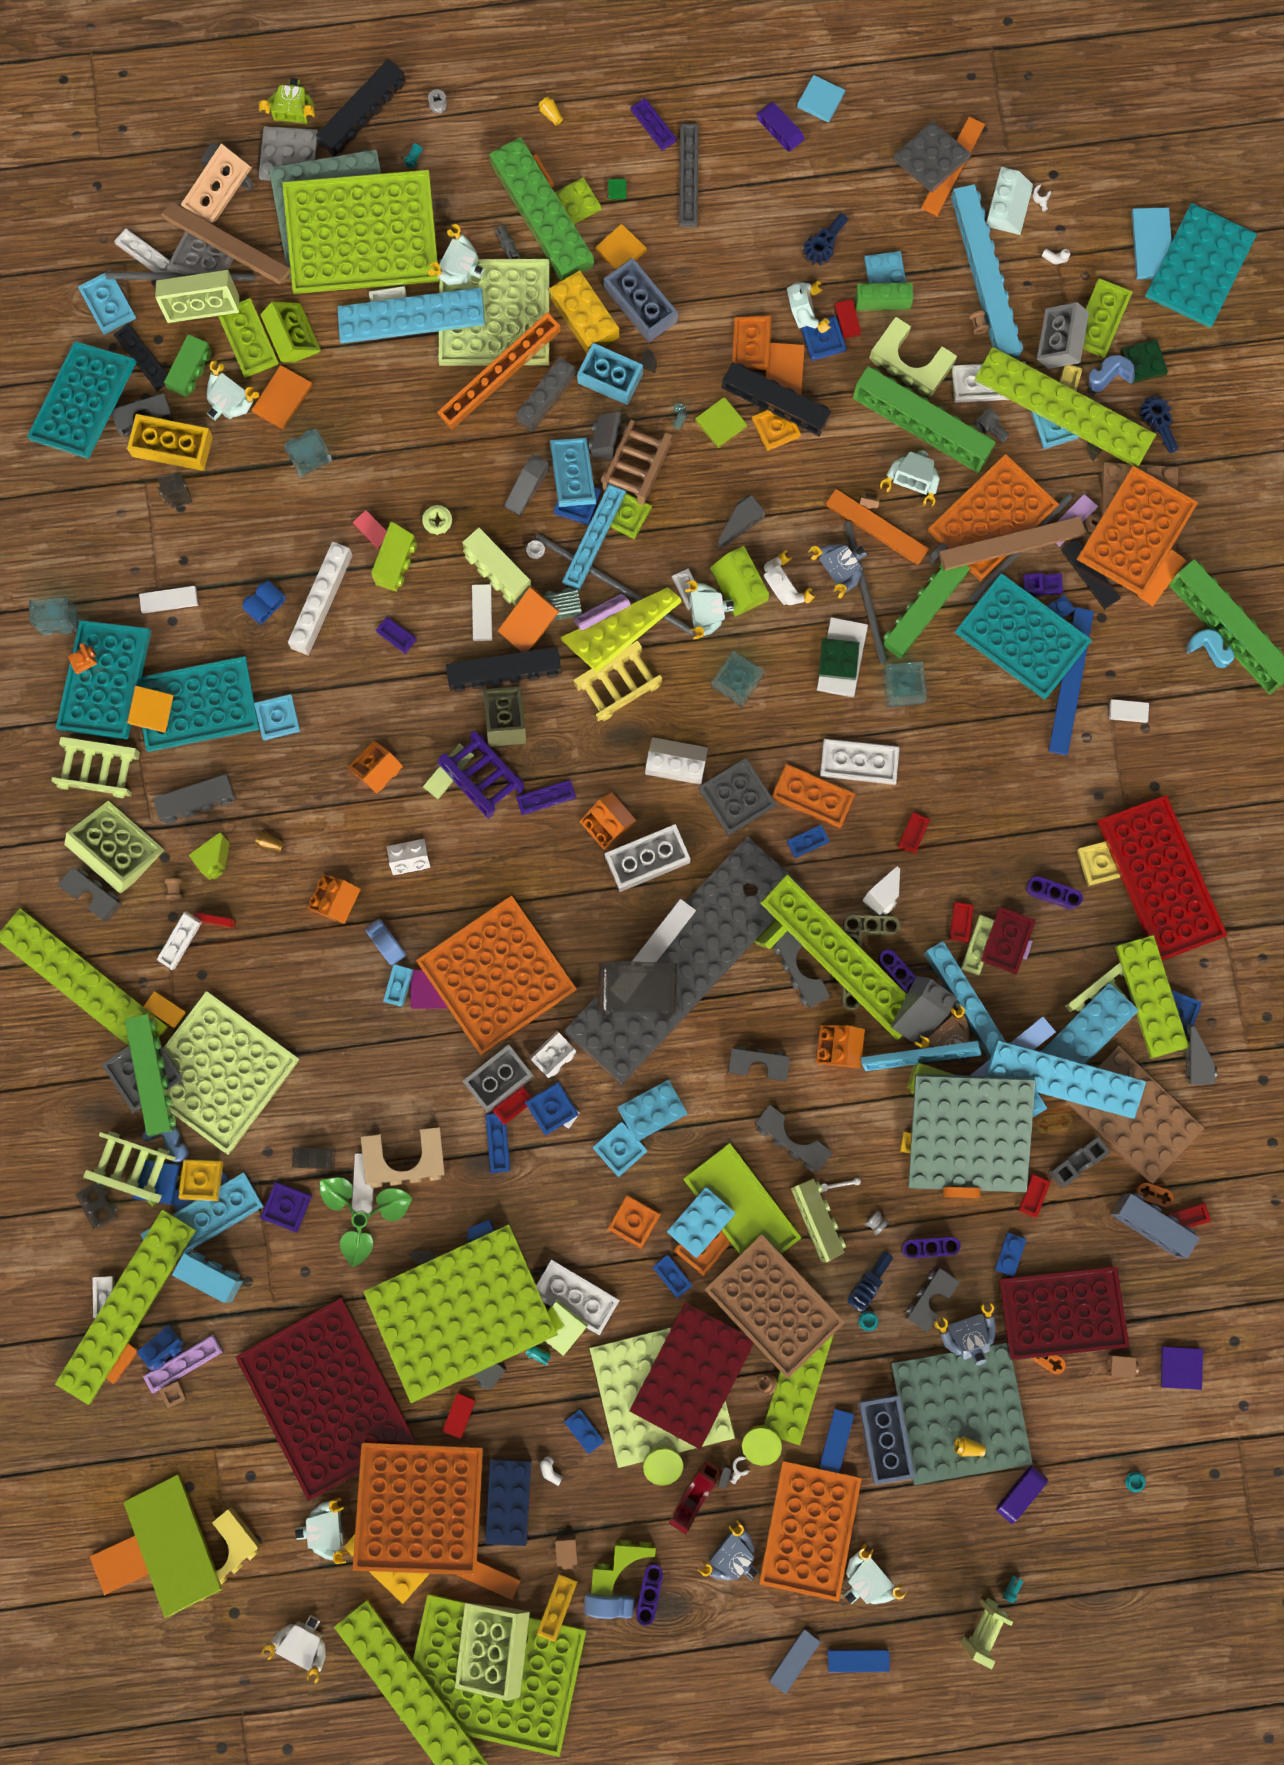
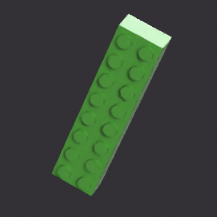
M519 137L489 154L490 165L546 258L549 259V263L560 281H563L579 270L583 273L594 267L593 255L522 138Z
M868 366L856 384L853 395L854 400L979 474L996 443L991 436L983 435L972 425H966L957 416H951L942 407L934 406L925 397H919L910 388L902 387L895 379L887 378L876 368Z
M1194 559L1178 572L1169 584L1171 589L1208 629L1216 630L1221 634L1223 645L1226 648H1232L1234 657L1265 691L1271 695L1283 685L1284 655L1282 650L1272 644L1269 636L1259 630L1256 622L1252 618L1247 617L1243 608L1239 604L1234 603L1230 594L1226 590H1222L1217 580L1213 576H1209L1205 571L1204 566Z

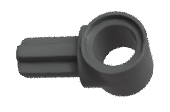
M987 409L974 422L980 432L983 434L991 432L1001 442H1005L1010 436L998 424L999 417L991 409Z

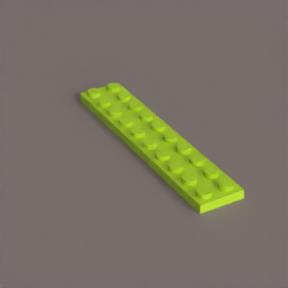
M994 347L991 348L974 379L979 384L1137 468L1156 436L1155 433Z
M785 875L760 903L895 1039H900L902 1035L890 1026L907 994L788 875Z
M21 908L0 931L1 944L128 1046L129 1040L125 1019L146 1014L151 1015L156 1019L158 1028L155 1030L156 1037L159 1038L168 1028L166 1024Z
M165 1210L160 1212L55 1383L56 1386L88 1405L92 1403L197 1229Z
M368 1599L334 1626L435 1765H490Z

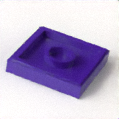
M275 1181L260 1219L298 1233L313 1195Z
M1161 1346V1387L1202 1390L1203 1349Z

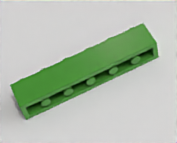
M941 563L939 566L941 570L937 574L934 572L929 578L928 582L930 584L926 588L923 586L918 592L917 596L919 598L915 602L911 601L905 610L908 612L905 616L900 615L896 620L894 630L889 629L885 634L883 646L901 659L968 574L970 567L965 565L944 571Z
M149 1014L125 1019L146 1133L148 1136H155L175 1131L176 1119L170 1110L172 1099L167 1094L166 1087H169V1083L162 1069L165 1068V1062L159 1053L161 1042L155 1033V1030L158 1028L156 1019Z

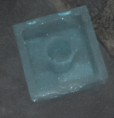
M317 429L308 430L303 436L291 439L284 445L288 458L300 478L332 461L328 448Z
M68 598L29 600V621L43 635H52L53 632L70 634L78 629L77 608Z
M733 651L712 680L711 687L743 708L763 679L765 671Z
M923 662L885 665L883 679L887 707L925 704L927 691Z

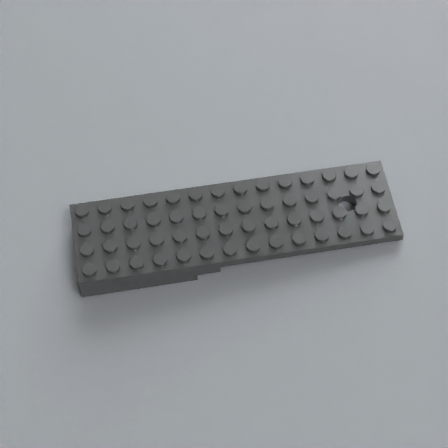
M747 836L685 902L695 909L696 912L628 1000L624 1002L613 994L610 989L637 954L565 1029V1034L622 1086L775 920L760 903L785 875H788L802 890L804 887ZM747 883L754 884L757 888V894L754 896L745 895L743 886Z

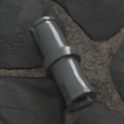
M505 225L498 226L495 229V233L501 242V248L505 250L509 259H516L515 256L519 259L520 255L514 246L515 242L509 236Z

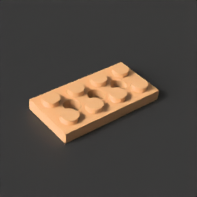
M221 144L181 203V206L214 225L252 167ZM225 166L230 167V173L227 176H224L222 172ZM215 181L220 183L218 191H214L212 188ZM208 196L210 203L208 206H203L202 200Z

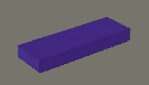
M646 98L631 107V112L661 151L676 142V137Z
M567 780L516 796L523 816L576 799L571 780Z

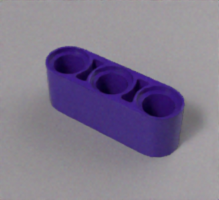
M770 102L757 112V118L760 123L787 151L791 152L804 141V135L800 129L774 102Z
M1033 877L1027 882L1025 887L1026 892L1030 896L1066 909H1074L1083 901L1080 891L1042 877ZM1033 882L1039 884V891L1033 890L1031 886ZM1050 889L1057 890L1058 897L1051 896ZM1069 895H1073L1076 898V904L1069 902Z
M892 950L883 951L878 957L879 966L908 994V986L913 984L916 979L915 975ZM884 955H889L892 958L891 964L883 962ZM896 970H902L905 973L904 979L896 977Z
M954 1237L907 1240L902 1244L901 1252L907 1258L948 1256L957 1254L961 1245L958 1239ZM949 1240L955 1244L952 1252L947 1251L945 1247ZM929 1242L935 1245L933 1253H928L926 1250V1245ZM910 1243L914 1244L916 1248L915 1253L912 1255L906 1251V1247Z
M1031 1465L996 1507V1511L1009 1523H1015L1044 1488L1049 1479L1035 1466Z
M657 1562L649 1563L644 1571L636 1613L637 1621L644 1626L650 1625L655 1618L663 1578L662 1566ZM651 1568L659 1570L660 1573L656 1578L648 1575V1571ZM653 1589L656 1594L653 1598H646L644 1596L645 1590ZM642 1610H649L651 1616L648 1619L641 1618L640 1612Z

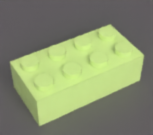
M228 270L156 281L155 297L168 323L239 313V294Z
M478 528L462 542L463 552L465 553L464 557L471 565L474 563L478 567L477 571L482 577L485 578L487 576L491 580V586L496 591L500 590L504 594L503 598L509 604L513 603L516 606L529 587H531V581Z

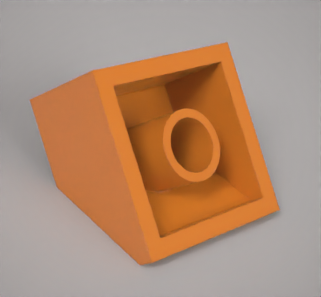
M373 741L347 768L377 794L392 777L399 773L403 766L388 750Z

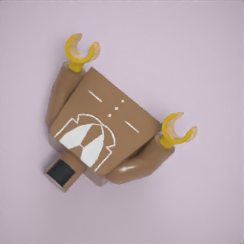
M957 1004L959 1007L958 1011H955L953 1008L950 1011L955 1017L952 1015L929 1037L926 1038L920 1035L922 1043L915 1042V1045L924 1049L970 1042L969 1026L964 1015L965 1009L960 1004ZM970 1057L958 1058V1060L964 1064Z

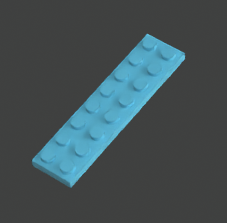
M482 288L338 306L340 342L349 343L485 325Z
M997 1039L985 1075L1035 1078V1092L1135 1119L1146 1081Z

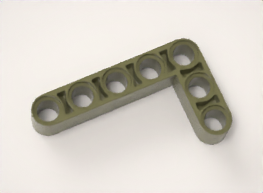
M850 915L843 922L842 930L861 948L862 935L893 936L900 929V921L893 916ZM851 920L856 922L857 928L850 929L847 926V922ZM868 921L876 924L875 930L867 928L866 924ZM886 923H894L895 930H888L886 928ZM842 986V1007L846 1011H854L860 1003L856 1000L855 1006L847 1005L846 998L853 996Z

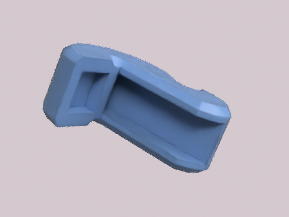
M1121 355L1109 356L1102 362L1100 371L1094 368L1089 373L1090 389L1095 392L1102 391L1117 374L1132 384L1135 379L1133 363Z
M377 919L365 928L368 936L390 965H395L406 957V953L381 919Z
M174 1126L175 1131L155 1136H148L145 1129L142 1135L143 1142H149L162 1137L166 1150L170 1151L169 1155L176 1157L174 1162H183L184 1159L188 1158V1146L180 1144L181 1132L177 1126Z
M587 1592L585 1594L583 1612L595 1618L613 1619L622 1617L627 1619L633 1616L635 1599L633 1596L626 1594L604 1596L591 1595V1592Z

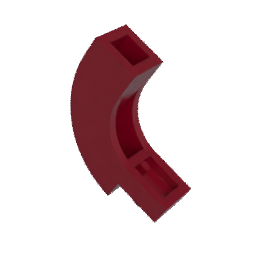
M707 1460L703 1462L679 1500L668 1524L685 1535L687 1534L703 1502L716 1485L722 1473L721 1469Z

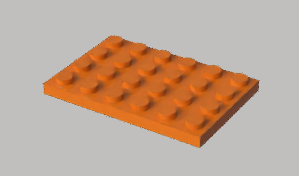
M1005 454L940 516L927 531L940 544L944 543L948 549L1036 528L1059 504ZM1008 555L967 566L970 567L969 571L981 582Z
M1132 466L1077 560L1142 597L1198 502L1137 467Z
M782 1461L760 1574V1585L839 1602L862 1480L861 1477Z

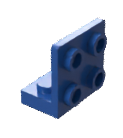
M167 1326L136 1353L151 1371L154 1369L158 1371L167 1363L165 1360L169 1356L175 1357L182 1351L181 1346L184 1344L173 1330Z

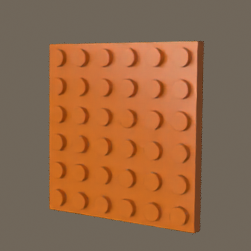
M512 895L416 960L481 1056L577 991Z
M361 1443L352 1571L476 1575L483 1448Z

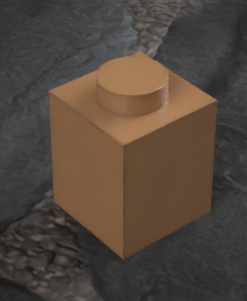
M1108 1355V1376L1136 1377V1374L1139 1372V1363L1136 1362V1358Z
M576 1537L556 1538L557 1566H562V1569H573L574 1565L578 1564Z

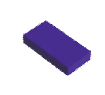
M386 617L375 630L376 633L404 654L417 641V638L389 617Z

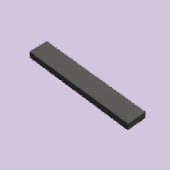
M680 124L679 227H697L698 124Z

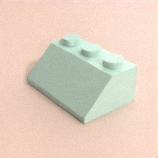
M1001 167L986 221L990 228L1018 235L1022 231L1033 184L1019 171Z

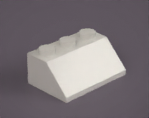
M652 737L645 774L701 785L708 747Z
M898 866L876 884L863 899L865 905L875 916H886L897 904L896 899L899 897L900 868Z

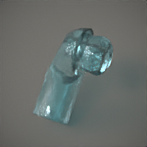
M677 403L674 411L678 415L672 426L680 430L686 419L687 407L684 404Z

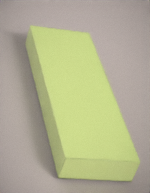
M458 744L448 757H453L464 747ZM470 752L457 763V767L461 771L464 770L474 758V755ZM439 767L423 788L439 799L453 783V780Z
M979 915L961 970L980 975L984 963L979 961L992 927L993 919Z

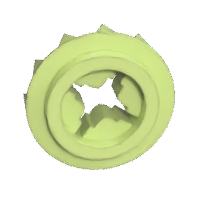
M439 505L428 508L422 518L424 528L429 533L436 535L445 533L451 528L452 524L450 511ZM437 514L439 515L440 520H443L439 522L438 527L433 521L436 520Z

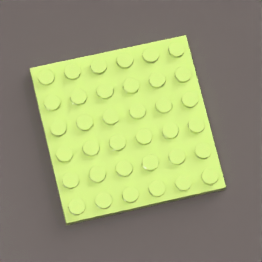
M478 259V266L485 268L481 279L472 275L468 283L448 285L440 280L439 293L482 288L485 325L439 331V366H488L547 312L549 313V259ZM549 342L524 365H549Z
M206 991L164 1046L165 1051L184 1078L182 1082L167 1091V1094L172 1099L171 1113L229 1155L300 1059Z
M671 1328L590 1348L618 1468L643 1462L645 1455L658 1446L672 1447L678 1453L696 1448L629 1412ZM726 1401L703 1446L735 1438Z

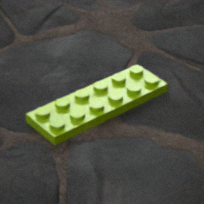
M1154 935L1115 946L1133 1005L1139 1010L1136 1015L1150 1059L1189 1048Z
M833 1335L788 1379L781 1371L779 1373L777 1387L773 1392L764 1425L777 1431L782 1440L797 1445L801 1444Z

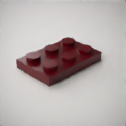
M998 907L979 962L1016 975L1036 920Z

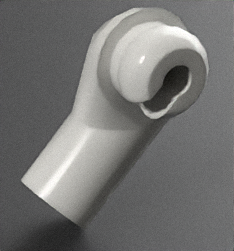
M1046 249L1042 257L1055 265L1061 264L1069 260L1070 251L1063 249L1061 253L1055 254Z
M546 1456L540 1463L542 1475L545 1479L559 1486L563 1476L553 1471L552 1464L554 1461L551 1457Z

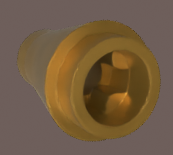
M259 831L254 845L258 846V849L281 852L284 841L279 840L266 831Z

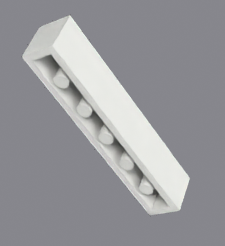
M335 542L331 543L288 641L291 649L309 656L353 556L350 548Z

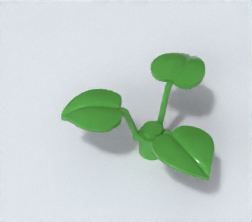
M334 1177L320 1181V1194L327 1207L339 1211L346 1203L353 1215L352 1224L357 1228L358 1232L348 1231L340 1240V1250L351 1267L362 1263L372 1251V1236L369 1233H361V1228L366 1226L369 1217L381 1210V1215L384 1219L389 1221L399 1220L405 1215L412 1201V1197L407 1192L396 1188H388L382 1190L376 1197L379 1207L369 1213L364 1210L355 1211L348 1201L353 1196V1186L347 1179Z

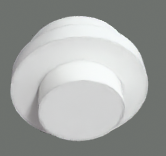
M538 540L529 542L526 547L527 555L532 559L541 558L545 552L543 543Z

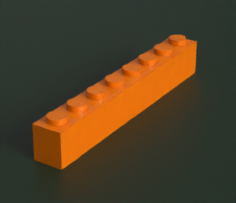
M547 312L437 412L439 417L453 430L560 333V325Z

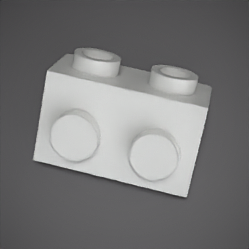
M425 839L387 846L389 864L393 875L430 868Z
M556 1031L529 1058L550 1078L560 1071V1067L565 1062L567 1063L573 1059L576 1050Z

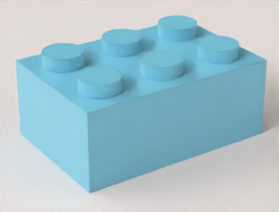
M593 343L577 374L578 384L628 405L642 378L643 365Z
M196 1251L195 1253L183 1254L172 1276L223 1303L233 1302L244 1281L239 1278L240 1274L232 1270H223V1265L215 1261H206V1256Z

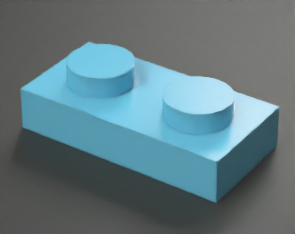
M393 965L383 1002L403 1007L413 969Z

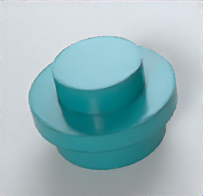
M871 1311L863 1312L858 1319L859 1326L865 1331H873L878 1326L877 1315Z
M1130 1472L1126 1476L1125 1485L1128 1490L1137 1493L1144 1489L1146 1481L1141 1473Z

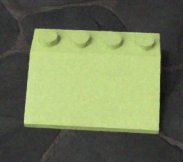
M109 801L66 833L64 844L120 894L135 883L164 851L160 845Z
M814 1179L792 1187V1193L821 1262H829L844 1254L843 1249L846 1248L843 1238H838L835 1231L838 1229L834 1218L830 1219L828 1214L830 1207L827 1200H823L820 1195L823 1191L819 1181L815 1182Z
M465 1603L455 1683L456 1689L506 1701L520 1697L530 1612L507 1607Z

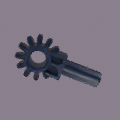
M840 213L827 230L822 228L814 237H808V241L804 242L803 249L806 261L812 260V265L818 262L820 266L823 262H829V258L833 256L836 235L848 221L845 214Z
M1155 395L1151 399L1146 398L1144 403L1140 405L1141 411L1139 416H1144L1142 422L1148 421V427L1150 426L1153 433L1159 431L1168 453L1176 452L1179 447L1169 428L1173 422L1171 413H1169L1172 407L1167 406L1169 400L1163 401V396L1157 399ZM1152 409H1156L1159 414L1154 413Z
M883 1252L872 1270L864 1273L848 1296V1303L854 1309L861 1312L871 1303L883 1283L880 1278L893 1260L891 1254Z

